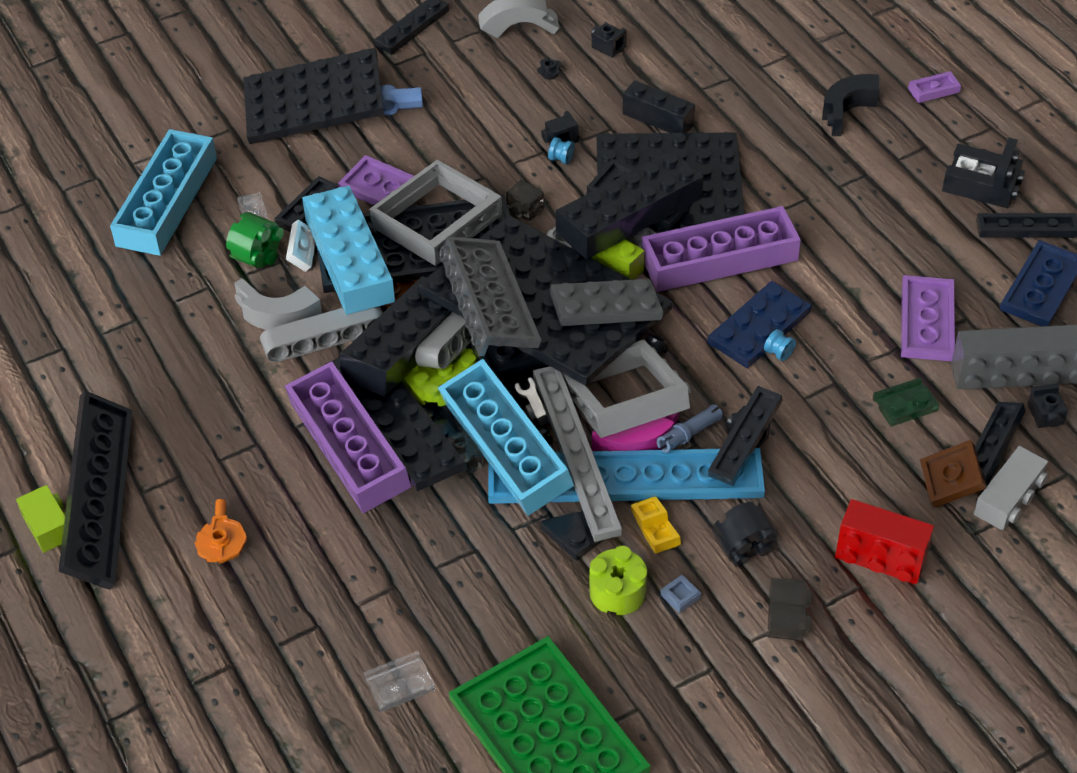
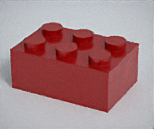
M851 499L840 525L835 558L849 564L868 568L876 573L895 577L903 582L917 585L927 558L934 525Z

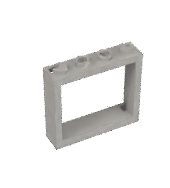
M436 160L370 208L371 227L436 266L441 262L439 256L440 249L445 245L448 236L473 238L502 215V196L441 161ZM438 185L475 205L473 209L432 240H428L393 219Z
M644 339L634 342L589 383L645 366L665 387L664 389L604 408L585 385L562 373L574 406L600 438L690 408L689 393H691L689 384L684 382L679 377L677 371L672 370L668 366L667 361L664 358L662 359L657 354L654 347L651 348Z

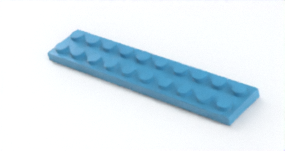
M760 448L754 449L734 486L708 476V469L720 449L671 450L668 453H664L662 450L592 451L611 501H640L651 497H657L658 500L764 498L765 494ZM555 452L559 459L566 466L562 453ZM488 463L489 504L518 503ZM573 486L550 502H579Z

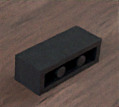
M636 80L623 93V115L668 133H688L694 126V103Z

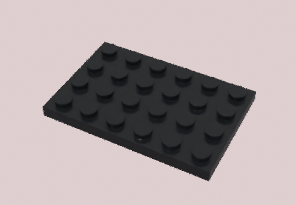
M375 48L243 77L246 131L249 144L385 114L378 56Z

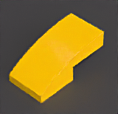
M651 497L631 505L633 515L655 554L681 545L680 536L668 521V513L657 497Z

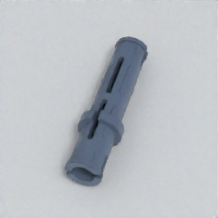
M713 404L686 422L677 423L671 431L657 439L658 448L660 449L667 444L662 449V452L668 453L679 444L684 445L688 443L692 436L722 419L721 409L719 408L712 413L718 407Z

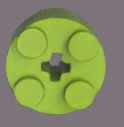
M618 546L616 549L600 553L591 561L589 572L590 598L599 610L605 613L607 611L616 612V615H627L641 607L647 589V567L640 556L632 552L629 547Z

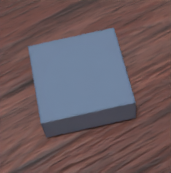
M683 575L662 588L660 593L679 614L701 598V592Z

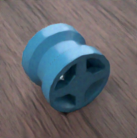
M554 137L549 147L548 159L552 161L560 160L562 164L568 165L574 153V142H563L560 138Z
M776 329L767 338L764 350L769 354L774 353L776 358L783 362L794 351L796 340L792 337L784 336L781 330Z

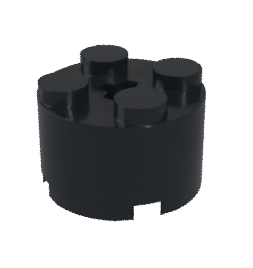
M753 501L733 507L725 513L727 518L722 523L717 520L712 527V533L729 561L733 562L735 567L746 564L751 556L756 554L765 556L774 550L772 543L778 536L776 527L761 503L758 502V505H755Z

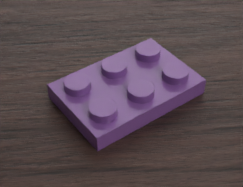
M365 155L339 181L338 188L350 185L356 198L375 205L392 191H395L409 179L413 178L414 175Z

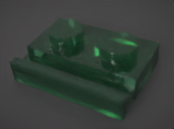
M921 378L873 393L872 400L878 404V409L890 427L937 412L939 408V403L927 386L922 384Z

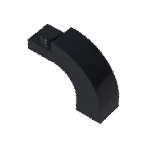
M858 74L845 77L828 89L824 98L822 120H827V126L831 127V136L841 137L843 113L853 107H877L880 90L879 74Z

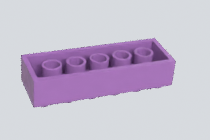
M781 206L643 236L642 249L645 250L644 265L656 292L798 261L801 239L784 207Z
M332 361L285 385L294 410L362 513L411 488L405 466Z

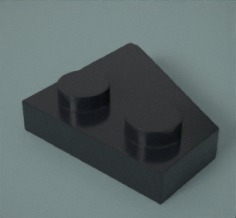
M583 511L545 519L540 522V529L576 561L604 541L594 542Z

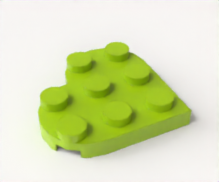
M465 348L445 369L417 365L402 380V383L422 405H426L427 401L437 402L438 406H444L446 404L438 387L477 363L478 359L473 350Z

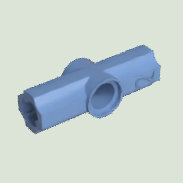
M392 85L381 86L385 111L383 115H393L398 109L423 107L421 87L396 89Z

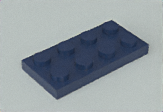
M1038 240L1001 302L999 310L1042 327L1050 326L1077 278V254Z
M771 280L708 336L707 343L748 369L766 353L764 345L769 335L774 330L779 329L785 336L811 312L812 305Z

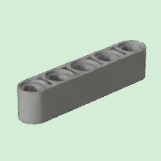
M378 306L346 315L344 309L340 308L267 329L261 334L260 341L267 359L271 362H280L353 341L380 317L383 312L381 307Z
M452 312L417 347L415 354L417 365L445 369L471 343L472 337L469 329L465 326V319Z

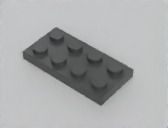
M650 279L563 283L550 286V295L561 326L662 320L663 310Z

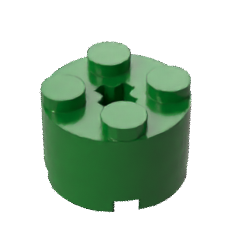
M251 212L241 214L239 217L242 219L239 223L234 222L227 236L226 247L231 251L229 256L255 268H263L267 264L273 265L277 259L276 251L279 242L284 235L283 228L279 227L277 223Z

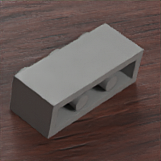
M1018 446L978 497L974 515L1002 531L1010 522L1014 524L1022 511L1020 508L1023 504L1028 506L1033 499L1035 488H1042L1049 475L1045 472L1048 461Z

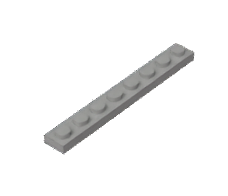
M552 367L533 370L534 381L573 481L594 542L621 536V525L562 373Z

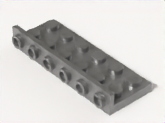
M448 236L445 245L440 249V261L444 264L446 276L450 280L452 292L457 298L459 310L462 311L465 326L469 329L472 344L475 346L478 355L485 356L489 345L538 348L541 342L540 335L500 241Z

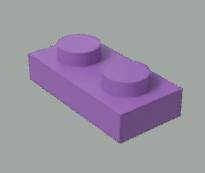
M951 71L910 81L908 86L909 91L918 103L959 93L961 88L960 83Z

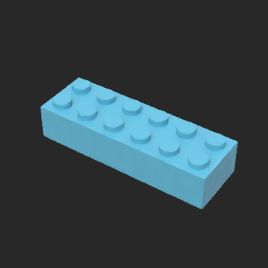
M168 130L110 225L116 247L161 256L217 159L213 137Z
M350 185L302 197L306 222L345 314L348 315L395 302L392 277Z
M484 359L438 387L446 406L527 516L574 486L566 466Z

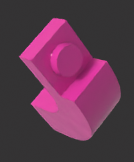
M679 412L600 438L594 430L592 433V451L662 450L667 444L659 449L657 439L672 430L678 420Z

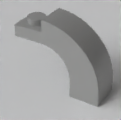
M494 0L478 15L480 29L496 38H499L509 26L519 22L534 23L552 34H555L559 29L557 14L553 10L547 9L545 0Z
M243 278L234 283L236 289L235 299L242 307L244 319L258 328L267 330L322 314L320 299L306 286L288 296L270 298L259 294Z

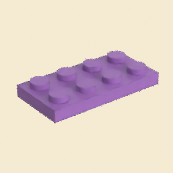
M903 275L901 357L952 361L955 349L954 279Z

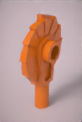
M224 499L215 501V516L212 517L211 524L208 525L207 523L200 532H197L196 542H194L198 555L207 559V562H219L220 564L230 559L233 560L240 555L247 541L246 533L238 521L227 518V502Z

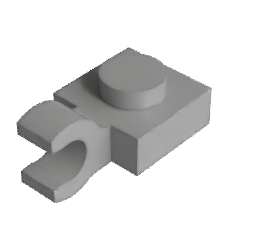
M530 377L528 378L530 383L528 390H522L518 383L515 384V388L520 397L529 400L530 404L526 405L531 419L537 418L540 426H543L550 421L537 393V386Z

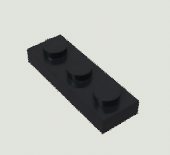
M318 176L274 218L275 223L290 233L292 224L295 221L300 220L306 224L302 197L338 188V185Z

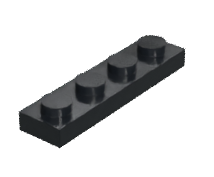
M443 0L424 1L375 38V47L392 55L449 11V3Z
M977 213L976 223L979 238H1077L1076 213Z
M757 386L709 467V477L734 486L783 401L781 394Z
M998 402L975 445L986 486L989 485L1026 412L1023 403Z

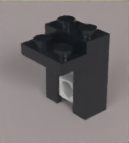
M1008 138L1002 154L957 143L953 154V163L948 166L945 173L942 192L1008 209L1011 199L1016 200L1020 186L1016 185L1022 184L1025 171L1021 170L1023 160L1018 159L1020 150H1016L1018 140Z

